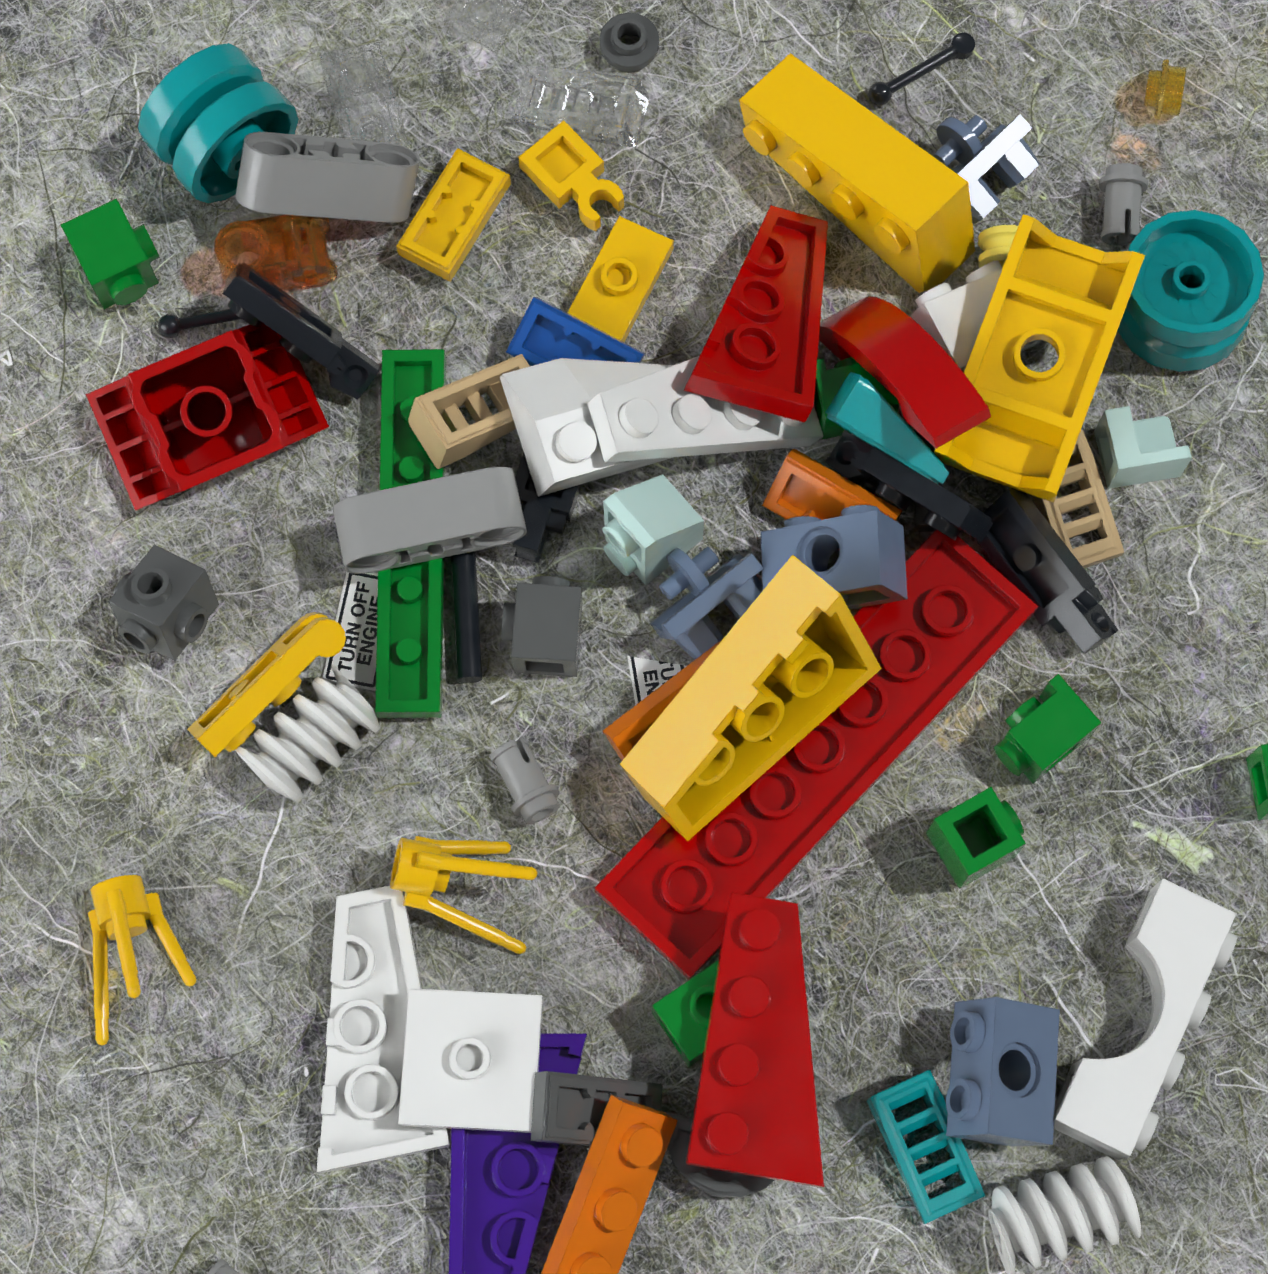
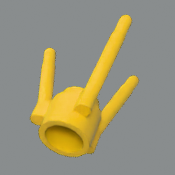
M415 836L414 840L400 838L392 866L390 888L405 892L403 906L431 912L517 954H523L526 951V945L522 941L431 897L433 891L442 893L446 891L451 871L534 880L538 873L533 867L452 856L508 854L511 850V845L508 842L435 840L421 836Z
M138 875L110 878L99 882L90 889L95 908L88 912L93 934L96 1043L101 1046L106 1045L109 1040L108 939L116 940L127 994L131 998H137L141 993L131 938L147 931L146 920H150L184 984L189 987L194 986L197 980L187 961L188 959L163 914L159 894H146L142 878Z

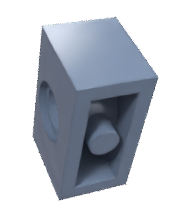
M871 505L850 506L841 511V516L824 520L810 516L793 517L785 520L784 527L761 532L762 567L764 568L762 569L763 590L788 559L794 555L838 591L849 610L908 599L904 527L880 512L878 507ZM840 548L837 562L832 568L827 570L830 556Z
M999 997L955 1002L954 1020L950 1029L952 1053L950 1085L946 1095V1109L948 1112L946 1136L1009 1147L1053 1145L1059 1009Z

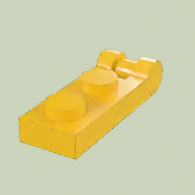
M311 612L305 614L187 730L214 757L223 749L227 752L234 751L250 737L256 728L252 721L270 703L274 707L279 706L298 689L302 682L298 675L317 656L332 657L342 650L346 640L344 629L335 620L328 618L322 613Z

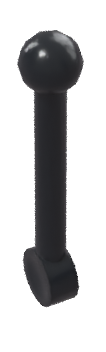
M958 33L953 37L950 47L887 83H874L868 91L870 101L875 105H885L890 101L892 93L951 59L969 58L975 48L974 38L968 33Z
M231 309L181 318L174 314H166L159 319L158 330L163 336L173 338L178 336L181 330L240 320L241 318Z

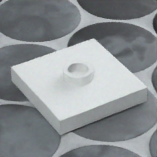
M409 988L398 1124L400 1126L531 1133L535 1072L539 1071L543 996Z

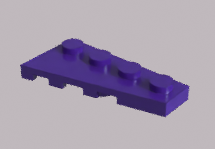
M541 1033L538 1072L551 1071L578 1074L587 1034ZM452 1128L449 1274H527L560 1144L531 1141V1133Z

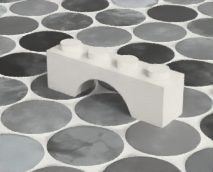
M1164 878L1150 889L1125 945V948L1142 967L1150 985L1152 1010L1147 1029L1135 1047L1125 1055L1108 1059L1082 1058L1072 1064L1055 1101V1130L1116 1160L1130 1157L1133 1149L1140 1152L1145 1150L1159 1119L1158 1115L1150 1112L1160 1088L1167 1091L1172 1088L1184 1064L1185 1055L1177 1051L1186 1028L1195 1031L1202 1022L1209 1007L1212 996L1204 992L1203 989L1212 968L1222 971L1236 945L1237 936L1230 933L1229 930L1237 913Z

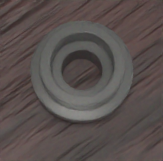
M636 13L616 15L607 21L601 30V53L604 59L619 71L627 73L640 71L649 65L658 53V31L655 25L643 15ZM625 35H634L639 37L640 40L635 44L627 45L622 43L619 38Z

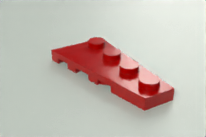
M770 205L684 391L806 422L814 408L828 221Z
M731 892L723 931L686 1164L822 1188L824 1187L798 903Z

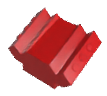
M263 322L258 327L249 324L131 372L115 382L86 394L135 510L185 491L329 427L300 361L280 344L281 335Z

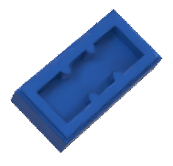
M533 297L506 353L513 357L522 354L531 366L559 358L641 363L646 354L538 297Z

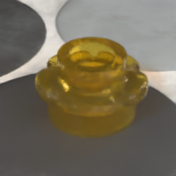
M1169 59L1163 60L1161 71L1149 69L1144 106L1156 107L1154 114L1156 119H1160L1161 114L1179 116L1187 67L1169 65Z

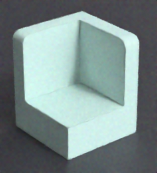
M1130 406L1108 409L1104 411L1094 430L1107 489L1180 477L1192 459L1189 446L1176 447L1171 422L1166 416L1133 421Z

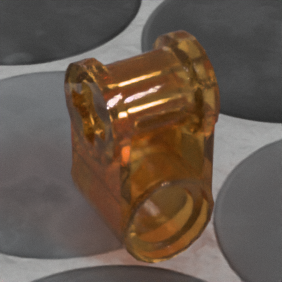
M281 215L248 221H235L227 224L219 231L214 245L216 259L224 284L237 266L231 263L232 259L243 252L258 254V259L248 265L282 290L293 288L310 289L331 283L337 278L338 270L336 263L329 259L325 233L330 228L329 218ZM305 244L309 247V254L307 255L303 252V245Z

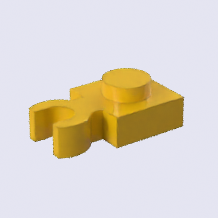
M564 120L518 157L519 168L559 209L573 198L578 203V213L582 223L593 231H597L601 227V217L591 207L594 202L606 200L617 211H621L624 208V195L620 187L610 180L597 179L604 172V161Z

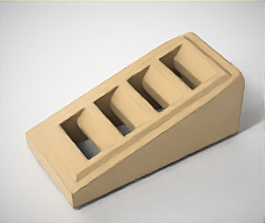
M522 354L414 399L408 418L409 425L437 469L472 454L516 429L500 376L508 372L530 367ZM487 392L499 413L493 415L481 395ZM465 405L475 423L469 425L459 407Z
M1081 429L1069 460L1071 467L1066 468L1059 487L1078 482L1081 491L1055 498L1054 503L1033 495L1032 497L1038 510L1083 568H1087L1122 556L1124 549L1093 453L1084 431ZM1088 506L1091 515L1064 524L1062 514ZM1098 530L1101 537L1100 540L1072 549L1069 538Z

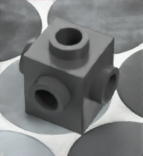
M153 545L132 572L121 578L115 588L114 595L108 601L120 625L118 632L126 643L139 652L149 654L154 650L174 661L189 643L196 641L202 635L208 618L219 605L205 569L157 545Z

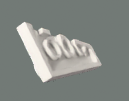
M699 356L602 391L587 403L605 463L811 446L823 437L815 408L812 409L804 423L684 391Z
M390 885L336 896L330 979L332 982L330 1015L327 1020L326 1071L321 1103V1140L317 1158V1173L319 1174L451 1146L448 1128L400 1126L398 1124L409 988L422 989L408 910L407 906H403L405 893L404 891L391 889Z

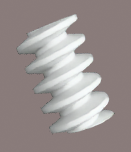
M333 664L331 668L337 681L336 685L319 677L312 682L318 698L316 703L299 694L293 698L292 701L299 716L297 720L279 711L273 716L279 732L278 737L261 729L254 733V738L260 750L258 755L240 746L235 750L276 797L281 794L297 803L300 802L304 797L297 782L299 777L319 785L323 781L316 763L319 759L338 768L342 764L336 748L338 742L358 750L362 745L355 730L357 725H361L374 733L381 729L374 709Z
M1108 1156L1096 1159L1094 1176L1082 1163L1071 1166L1069 1185L1057 1171L1045 1174L1043 1192L1032 1179L1021 1180L1018 1185L1017 1200L1005 1186L993 1189L992 1209L989 1210V1220L995 1244L1007 1274H1015L1016 1252L1020 1251L1024 1253L1034 1268L1040 1267L1042 1245L1049 1244L1059 1260L1067 1259L1068 1237L1074 1236L1085 1253L1093 1251V1230L1101 1229L1111 1245L1119 1244L1120 1222L1126 1221L1136 1237H1141L1139 1212L1130 1185L1116 1163Z

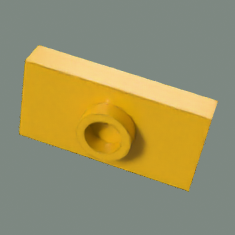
M457 148L396 245L398 255L451 282L511 185L510 175Z
M619 216L567 313L625 342L674 249V240Z

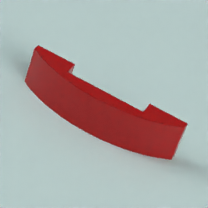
M868 296L820 322L819 341L840 360L852 357L899 401L904 420L936 449L991 418L989 407L953 359L926 330L895 305L884 299Z

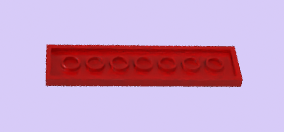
M935 530L906 561L908 599L862 607L853 616L882 668L689 841L661 817L594 888L598 896L688 980L693 978L721 949L731 892L768 898L1037 610L1038 606L960 537H957L954 541L938 530Z

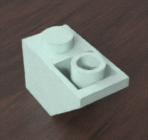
M663 474L615 492L603 501L605 526L602 530L605 534V540L608 542L603 549L611 562L623 575L628 576L634 572L645 586L670 566L666 557L672 551L679 548L687 553L703 540L704 520Z

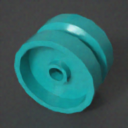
M227 43L205 48L189 56L172 69L152 91L142 108L138 130L142 140L162 162L172 165L177 179L196 200L213 203L226 200L236 194L243 143L246 135L254 132L295 135L299 119L296 108L276 86L263 80L261 70L245 52Z
M1198 210L1167 213L1146 224L1130 243L1128 251L1143 254L1145 257L1117 331L1133 353L1153 366L1177 372L1206 369L1227 358L1244 337L1250 316L1253 314L1258 302L1264 278L1260 253L1246 232L1223 216Z

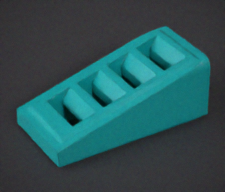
M853 372L849 373L825 411L827 414L826 418L936 484H943L949 472L940 459L868 379Z
M927 1070L879 1092L866 1101L923 1224H927L986 1196L962 1139L946 1136L948 1117L946 1102L931 1070ZM922 1097L927 1109L897 1123L892 1110ZM934 1122L939 1132L938 1135L907 1148L903 1139L904 1135ZM946 1147L951 1158L950 1160L918 1174L913 1161ZM958 1172L963 1183L962 1185L929 1199L924 1188L925 1186Z

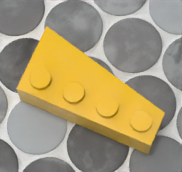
M791 53L739 99L745 124L743 134L749 144L764 156L769 155L918 293L928 291L942 284L975 252L968 181Z
M792 555L620 763V766L643 798L687 841L882 669L841 594Z

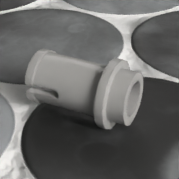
M1129 163L1110 165L1106 168V175L1099 180V188L1105 192L1101 240L1106 244L1111 245L1114 242V236L1118 235L1116 246L1130 245L1140 232L1141 194L1147 190L1148 180L1142 176L1143 169L1138 165Z
M521 737L517 741L513 739L495 749L491 753L490 759L496 765L515 802L511 807L514 816H522L526 824H534L548 818L560 808V804L556 799L560 791L557 785L548 784L529 748L530 745L527 738Z

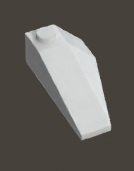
M559 358L502 374L500 380L538 497L674 458L605 463L587 404L602 391L673 365Z

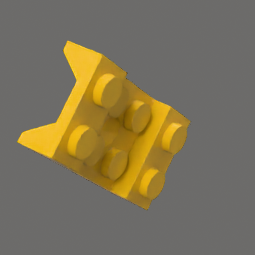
M1025 214L1022 215L964 370L966 377L989 407L991 418L937 449L935 448L934 454L943 464L1054 503L1145 255L1134 251L1104 252L1057 236L1036 218ZM1034 340L1046 341L1055 348L1058 361L1054 367L1047 371H1032L1021 360L1020 352L1022 348Z

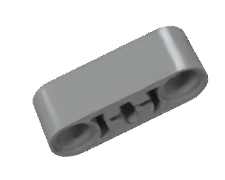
M254 132L246 135L244 138L235 198L242 206L262 213L388 223L402 222L408 219L420 157L411 149L393 143Z
M489 467L355 495L343 499L333 506L344 569L346 572L354 574L378 572L505 545L522 538L527 533L513 469L508 467Z

